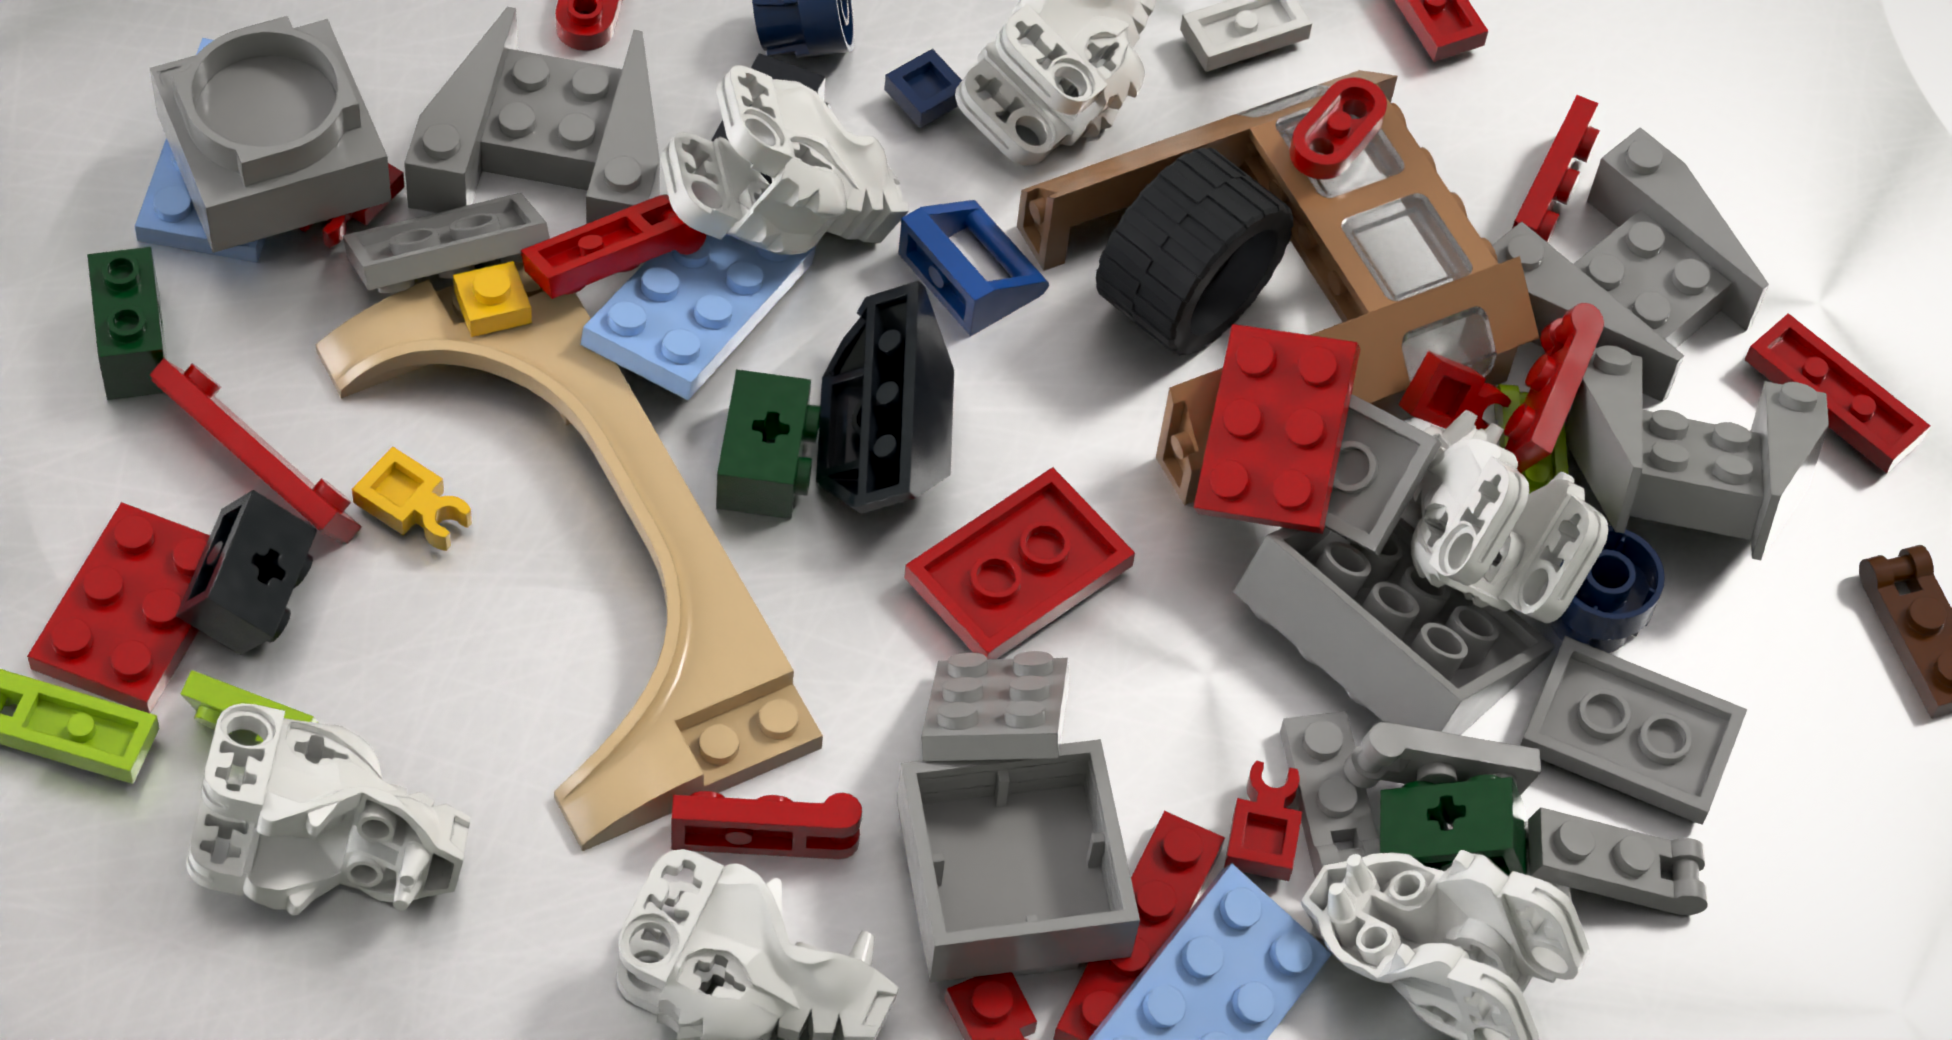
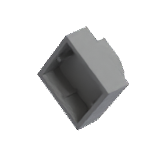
M288 16L280 17L224 34L210 42L195 56L150 68L157 115L213 253L391 201L387 154L328 19L293 28Z
M1101 739L1061 744L1058 759L922 760L901 763L897 807L930 982L1012 972L1014 976L1077 969L1079 963L1132 956L1140 918Z

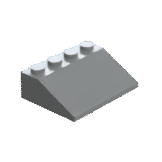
M1403 518L1399 519L1379 556L1325 527L1323 534L1283 527L1268 534L1233 592L1251 607L1253 614L1259 620L1277 629L1298 648L1299 653L1304 659L1321 667L1345 688L1346 693L1354 702L1368 708L1383 722L1461 735L1542 663L1555 648L1551 642L1511 609L1503 612L1490 605L1480 608L1473 605V600L1465 599L1463 592L1446 584L1437 588L1431 585L1426 577H1419L1411 556V540L1415 528Z

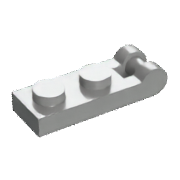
M1347 711L1284 718L1280 734L1288 768L1298 769L1300 776L1295 797L1299 811H1303L1301 822L1315 878L1324 865L1345 862L1353 854H1358L1362 858L1380 853V839L1378 838L1367 790L1351 783L1344 772V762L1356 748ZM1352 841L1354 848L1338 850L1333 843Z
M1379 722L1373 725L1362 739V745L1356 747L1345 760L1344 772L1348 780L1360 788H1372L1380 780L1401 784L1414 781L1445 784L1464 782L1473 776L1483 774L1495 775L1501 778L1513 777L1521 796L1541 773L1540 749L1400 724Z
M1540 807L1528 819L1531 877L1679 915H1695L1705 911L1708 907L1707 886L1699 878V871L1705 867L1704 844L1699 840L1678 838L1671 841ZM1660 870L1673 873V881L1661 878Z

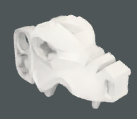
M1020 0L1013 9L1012 16L997 34L996 41L987 43L978 55V64L970 69L956 88L955 98L958 107L1006 157L1022 166H1034L1040 163L1059 145L1073 146L1082 137L1096 138L1100 133V129L1111 128L1126 97L1131 96L1135 98L1143 85L1145 77L1144 66L1133 47L1140 39V33L1146 27L1148 17L1154 10L1156 0ZM1024 37H1026L1033 43V45L1021 43L1017 41V39L1021 40ZM986 90L991 94L992 98L982 100L976 92L979 93ZM1007 109L1011 114L1005 122H1002L998 117L999 115L1002 116ZM1022 125L1034 131L1039 139L1040 146H1032L1024 142L1018 136L1015 126Z
M742 65L733 66L716 86V94L728 140L720 136L712 142L688 132H679L661 152L660 160L670 204L673 211L684 223L699 232L721 240L728 234L752 246L780 255L806 253L817 245L825 232L839 235L844 239H860L863 242L881 243L901 221V218L909 212V202L903 201L899 186L900 182L888 166L884 148L875 137L857 136L845 130L818 93L797 81L772 79L771 76ZM761 173H763V174L768 175V176L771 177V179H772L771 185H770V184L768 183V181L761 175Z
M1465 410L1445 430L1434 425L1427 427L1424 432L1436 437L1442 445L1413 494L1415 503L1421 506V513L1423 515L1422 519L1418 521L1411 540V556L1419 577H1426L1430 584L1437 588L1446 584L1463 592L1465 599L1473 600V605L1480 608L1490 605L1503 612L1514 608L1541 622H1554L1566 611L1602 552L1608 535L1607 520L1594 507L1584 502V488L1574 484V478L1562 471L1547 485L1529 494L1527 479L1517 471L1518 461L1516 456L1497 445L1504 431L1500 426L1491 423L1485 430L1482 428L1478 430L1474 425L1478 416ZM1548 581L1547 589L1538 601L1541 590Z
M236 704L222 711L216 723L201 785V801L186 860V870L191 879L208 889L240 896H243V893H245L246 896L258 904L273 910L287 909L291 915H298L312 901L339 884L360 889L376 900L393 902V907L397 910H406L412 901L420 898L455 892L464 860L470 816L448 804L434 806L435 800L422 792L407 795V788L383 781L379 760L373 749L363 738L343 726L284 718L285 711L256 704ZM240 729L250 730L262 737L263 742L254 746H244L233 741L228 734ZM232 764L238 767H245L244 774L239 773V777H229ZM217 837L230 840L224 864L211 862Z
M685 849L670 851L661 856L654 864L621 928L618 940L620 959L616 976L619 990L624 998L634 1005L657 1015L656 1023L665 1024L678 1033L676 1040H769L774 1032L780 1038L799 1040L806 1027L808 1028L810 1040H832L834 1031L837 1040H876L899 990L897 985L872 967L875 936L867 931L860 932L849 956L820 950L803 942H796L795 945L790 944L782 918V882L780 879L773 878L765 883L758 873L742 864L724 866L703 855ZM682 868H687L694 872L693 883L684 881L668 882L666 879H663L666 873L677 876ZM664 904L672 907L676 905L674 917L687 918L686 921H682L678 925L675 920L662 910ZM646 932H650L659 940L663 932L669 939L671 948L669 949L659 942L643 940ZM642 956H653L658 958L660 961L654 963H646L640 961L637 958ZM628 971L633 973L637 979L656 987V989L644 990L636 987L629 979ZM712 983L720 985L714 989L712 995L704 993L710 988Z
M1465 850L1458 852L1452 866L1446 871L1426 867L1408 854L1377 853L1362 858L1358 854H1353L1345 862L1324 865L1301 900L1302 907L1307 912L1313 925L1310 933L1324 941L1329 951L1343 965L1371 980L1391 983L1406 998L1421 1020L1433 1029L1458 1040H1539L1538 1031L1523 992L1532 977L1554 983L1556 978L1564 980L1574 979L1590 955V948L1575 906L1565 893L1546 881L1512 871L1508 876L1486 856L1471 854Z

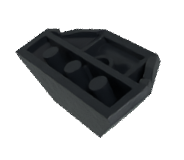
M919 280L865 297L857 311L860 318L843 337L822 376L816 483L860 514L915 499L951 475L954 367L926 288Z

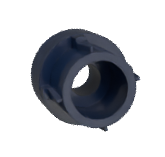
M752 0L758 38L763 50L767 51V56L795 53L797 58L846 53L853 50L854 19L851 0Z
M1608 525L1607 540L1602 552L1566 611L1557 620L1551 622L1560 640L1563 642L1565 636L1604 652L1611 653L1622 647L1629 636L1633 635L1636 637L1638 632L1650 622L1664 588V568L1656 551L1637 534L1627 529L1625 533L1615 532L1613 527Z

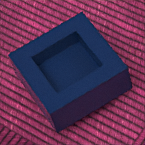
M932 48L885 75L884 90L915 124L921 128L958 107L955 93L962 79Z

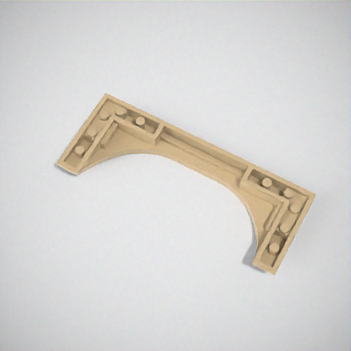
M522 261L515 263V266L531 305L532 323L471 337L454 293V285L435 291L428 279L407 290L393 294L363 310L330 332L315 346L316 352L341 398L430 364L458 365L486 371L529 389L549 402L559 411L565 424H572L582 435L646 545L658 570L667 608L664 644L657 666L645 690L617 729L577 771L554 791V799L581 850L585 851L671 814L673 795L690 796L699 791L722 792L821 749L823 735L793 685V668L617 363L580 345L583 326L591 318L577 294L561 295L552 299L524 271Z

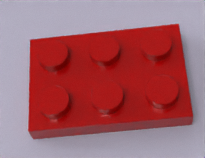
M1232 324L1193 507L1198 514L1323 534L1361 350L1357 342Z
M1052 467L905 565L904 578L973 653L983 654L987 657V660L998 659L1131 568L1135 552Z
M121 502L27 655L30 669L130 708L151 713L199 632L197 628L176 617V614L210 535Z

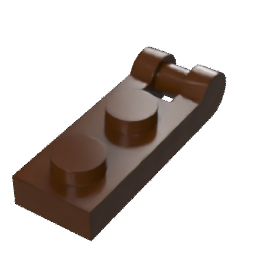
M1915 545L1901 549L1898 557L1887 559L1883 555H1877L1862 559L1859 564V576L1863 588L1931 719L1951 714L1952 607L1934 575V565L1929 551L1923 545ZM1905 581L1911 593L1900 596L1894 583Z

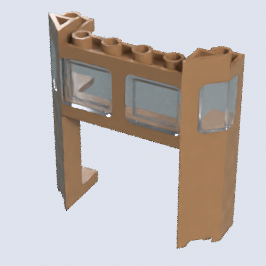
M1358 70L1021 190L1017 228L1042 270L1045 271L1065 264L1070 227L1131 206L1139 196V193L1164 168L1174 163L1177 158L1200 148L1215 149L1290 207L1293 215L1290 241L1342 320L1340 324L1311 335L1357 342L1361 350L1352 394L1403 421L1414 416H1411L1398 404L1428 350L1474 369L1486 378L1484 383L1496 386L1507 381L1518 346L1539 339L1520 256L1498 264L1497 255L1492 244L1486 238L1479 236L1467 218L1466 209L1461 198L1455 192L1449 191L1437 173L1432 155L1426 148H1420L1407 128L1401 109L1395 103H1391L1398 78L1397 75ZM1350 77L1363 78L1376 84L1384 92L1387 99V109L1383 125L1346 171L1338 177L1326 180L1310 178L1299 172L1292 164L1289 155L1293 132L1299 122L1335 82ZM1350 115L1352 119H1360L1355 115ZM1223 368L1169 387L1155 458L1184 506L1195 502Z

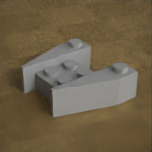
M506 7L419 116L404 162L408 208L438 213L471 205L482 171L587 190L586 224L659 196L660 158L643 31L633 30L623 68H613L518 50L516 8Z
M1639 127L1601 158L1587 199L1589 204L1618 226V228L1574 264L1523 222H1520L1492 246L1496 252L1498 264L1520 256L1539 339L1531 341L1532 343L1542 347L1540 336L1545 326L1558 318H1563L1565 313L1577 304L1590 303L1599 309L1604 320L1603 331L1596 348L1606 345L1616 346L1628 351L1631 355L1641 356L1642 393L1663 402L1669 397L1684 355L1676 348L1720 311L1747 331L1753 325L1769 283L1686 163Z
M1606 345L1595 348L1565 420L1566 444L1615 532L1625 533L1629 516L1751 540L1752 559L1762 561L1810 487L1829 425L1826 393L1817 392L1812 387L1802 383L1788 382L1782 385L1765 381L1750 431L1732 422L1712 424L1687 419L1684 415L1671 410L1646 411L1643 410L1642 357L1631 355L1620 347Z

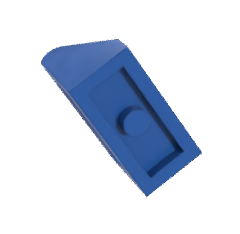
M975 200L924 206L901 218L899 256L970 337L1039 298L1049 287V282ZM968 228L1012 278L986 281L949 237Z

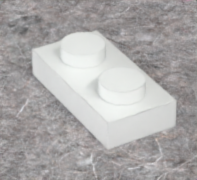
M1227 0L1183 14L1180 31L1205 72L1309 39L1312 22L1298 0Z

